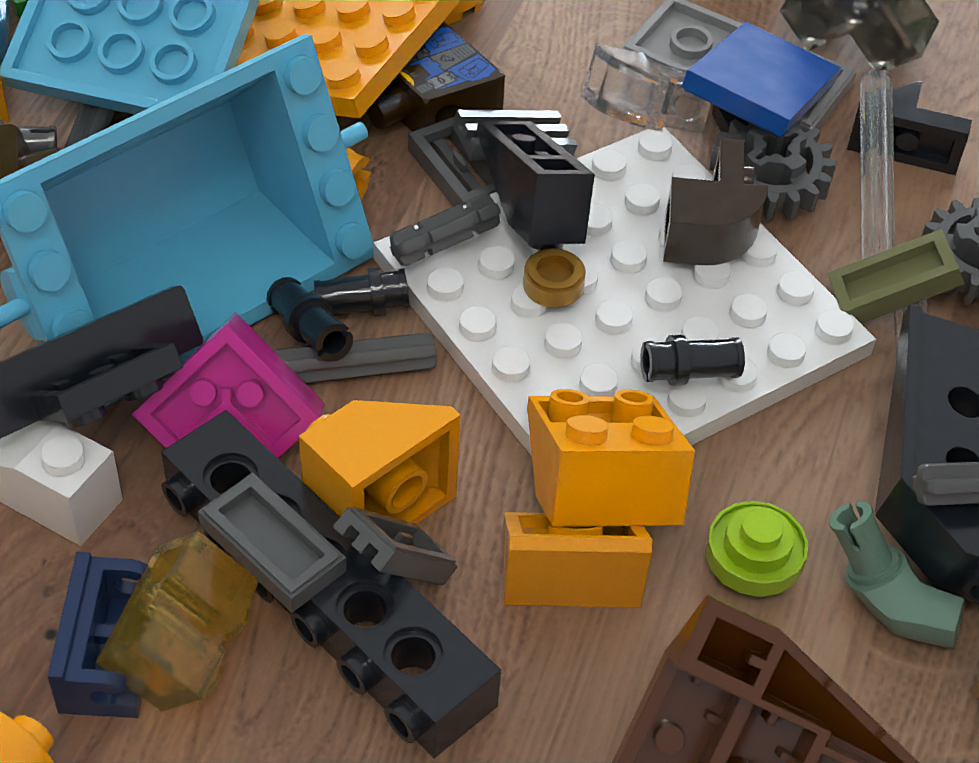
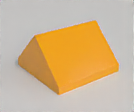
M504 512V605L641 608L652 556L653 539L644 526L552 527L545 513Z

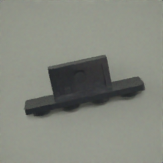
M171 286L0 361V439L37 421L66 422L68 428L84 426L105 416L107 411L104 405L124 396L126 401H132L162 389L163 383L161 378L183 368L179 355L203 343V337L185 289L182 286Z

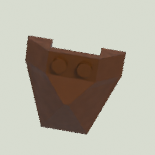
M708 594L665 650L612 763H919L778 627Z

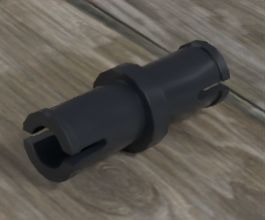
M292 277L280 278L270 286L267 292V303L269 306L272 305L271 309L284 319L283 323L286 331L296 341L304 344L308 343L322 360L328 362L338 361L349 353L353 345V335L350 331H347L349 328L344 323H341L334 317L332 306L322 296L308 293L301 286V283Z

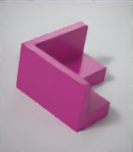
M235 312L182 362L183 368L172 372L162 381V389L148 395L132 413L165 448H168L227 410L272 454L279 458L299 440V435L305 432L313 421L321 417L325 404Z

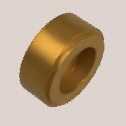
M557 248L540 250L532 254L525 263L524 291L531 300L542 306L559 308L571 305L583 293L586 274L585 266L580 258L569 251Z

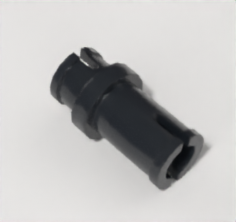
M380 267L368 268V275L314 281L315 294L322 296L332 306L334 316L372 310L374 316L386 315V308L410 307L405 268L398 269V271L381 273Z
M668 335L665 342L646 341L642 343L640 353L641 372L645 382L667 380L669 385L672 386L686 385L689 379L729 376L731 378H739L743 375L745 367L744 346L739 337L718 340H687L685 335Z

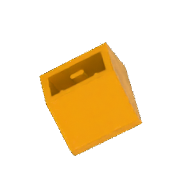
M573 389L554 390L550 393V396H528L527 411L535 494L552 527L684 525L695 450L655 397L646 392L632 389L619 390L615 392L614 396H588L581 391Z

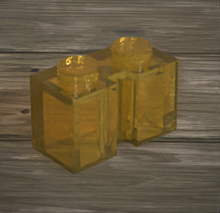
M198 530L157 546L101 651L96 664L106 671L125 675L127 677L126 686L160 711L203 700L214 690L222 676L223 668L220 663L227 650L220 646L221 642H228L233 639L246 625L250 616L248 604L259 581Z

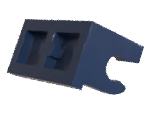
M76 552L47 675L58 714L124 718L139 717L162 593L161 587L158 584L142 581L127 582L122 579L146 580L149 571L148 564L134 559L92 557L90 552Z

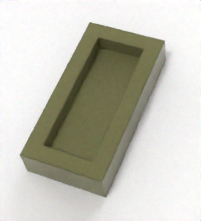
M942 229L828 272L840 310L848 315H853L860 323L964 285L960 269Z

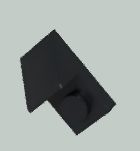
M915 81L859 102L847 150L956 175L970 134L972 120L918 108L917 104L922 82Z

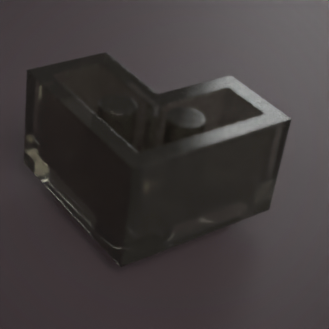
M786 0L780 9V13L806 50H813L850 34L877 75L921 58L940 22L926 0Z

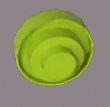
M758 501L734 503L720 511L710 525L705 555L711 571L724 585L740 594L764 597L780 594L796 583L803 572L807 560L808 540L803 527L789 512L770 503Z

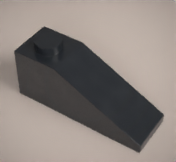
M478 120L476 132L508 224L533 249H562L563 244H585L595 174L531 121Z

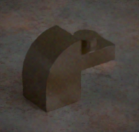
M720 139L712 181L672 177L665 213L663 262L706 266L723 264L742 256L755 242L766 202L768 186L754 184V165L744 164V140Z

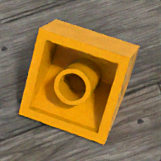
M353 400L333 414H326L317 418L305 432L299 435L302 482L339 517L347 507H356L417 525L457 497L461 414L452 406Z

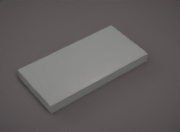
M664 0L620 48L619 63L685 91L681 85L687 70L742 25V23L686 0ZM815 54L840 66L841 69L835 83L800 118L802 119L801 130L804 132L815 128L820 130L852 88L857 73L856 70Z

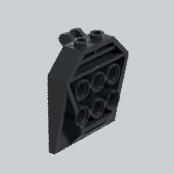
M910 304L902 317L875 516L936 589L965 597L969 601L979 604V504L924 506L917 501L916 490L912 489L911 484L912 477L917 475L918 468L922 464L979 462V329L922 313V307Z

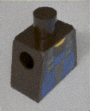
M443 21L366 112L372 124L378 129H383L401 121L413 132L455 117L457 110H503L505 74Z

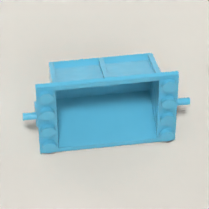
M303 34L0 179V237L13 265L0 273L1 285L8 301L0 306V329L19 320L32 338L48 341L166 288L182 286L187 294L204 343L235 312L249 326L274 313L271 309L273 306H269L266 299L270 286L276 280L283 277H292L297 279L301 286L310 293L315 290V280H333L374 257L372 235L346 153L347 148L368 138V131L362 122H358L340 131L312 35ZM198 347L179 355L181 363ZM117 398V399H115V400H113V401H111V402L105 404L104 406L106 407V406H108L109 404L115 402L116 400H118V399H120V398Z

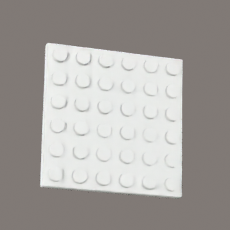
M662 124L576 158L591 170L595 177L585 244H563L562 248L580 258L586 270L583 293L571 305L559 308L542 306L531 300L525 293L523 287L525 263L532 254L540 250L528 246L527 242L508 224L497 192L490 194L501 211L499 214L500 224L497 227L482 234H477L476 230L472 231L474 237L434 255H429L428 251H425L426 258L411 265H400L392 255L390 236L373 243V259L383 272L398 271V269L405 268L411 307L531 457L527 411L528 396H550L552 391L558 389L578 390L588 396H614L615 392L625 389L643 391L656 398L692 446L872 355L876 338L853 315H848L840 310L837 299L761 223L756 240L751 248L742 256L730 262L707 266L663 262L665 213L672 177L712 181L713 175ZM680 334L685 335L687 340H718L739 337L745 352L744 372L739 378H731L730 376L689 379L686 385L681 386L669 385L667 380L645 382L640 365L642 343L646 341L665 342L668 335Z

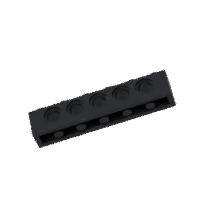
M227 410L161 451L166 479L161 485L162 491L171 507L180 516L185 517L190 514L199 523L198 511L251 473H254L346 557V572L293 613L247 570L246 575L254 590L263 600L269 603L276 600L290 614L294 628L309 646L317 648L321 645L336 660L341 676L356 693L363 695L368 692L384 708L388 723L401 739L410 744L417 741L433 758H436L498 707L501 669L404 577L379 572L370 563L374 559L373 556L359 553L351 545L355 540L354 538L342 536L333 528V525L340 517ZM203 529L209 544L216 551V553L224 559H228L229 557H231V555ZM369 621L377 625L363 628L357 627L354 624ZM407 667H419L426 670V672L418 675H408L400 672V670Z

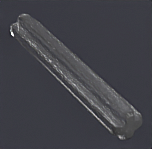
M867 70L862 74L860 82L862 259L896 246L892 75L887 70Z

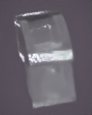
M600 44L595 45L581 97L600 112L620 121L662 132L663 127L703 133L711 103L685 91L681 87L687 70L662 66L645 53Z

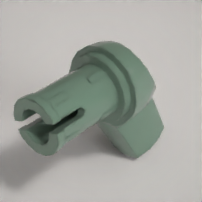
M857 501L856 509L861 517L859 520L856 517L851 502L835 510L829 518V525L836 534L849 560L845 572L846 583L859 600L894 635L954 649L963 621L964 598L919 582L904 553L899 548L887 545L874 518V511L867 502Z

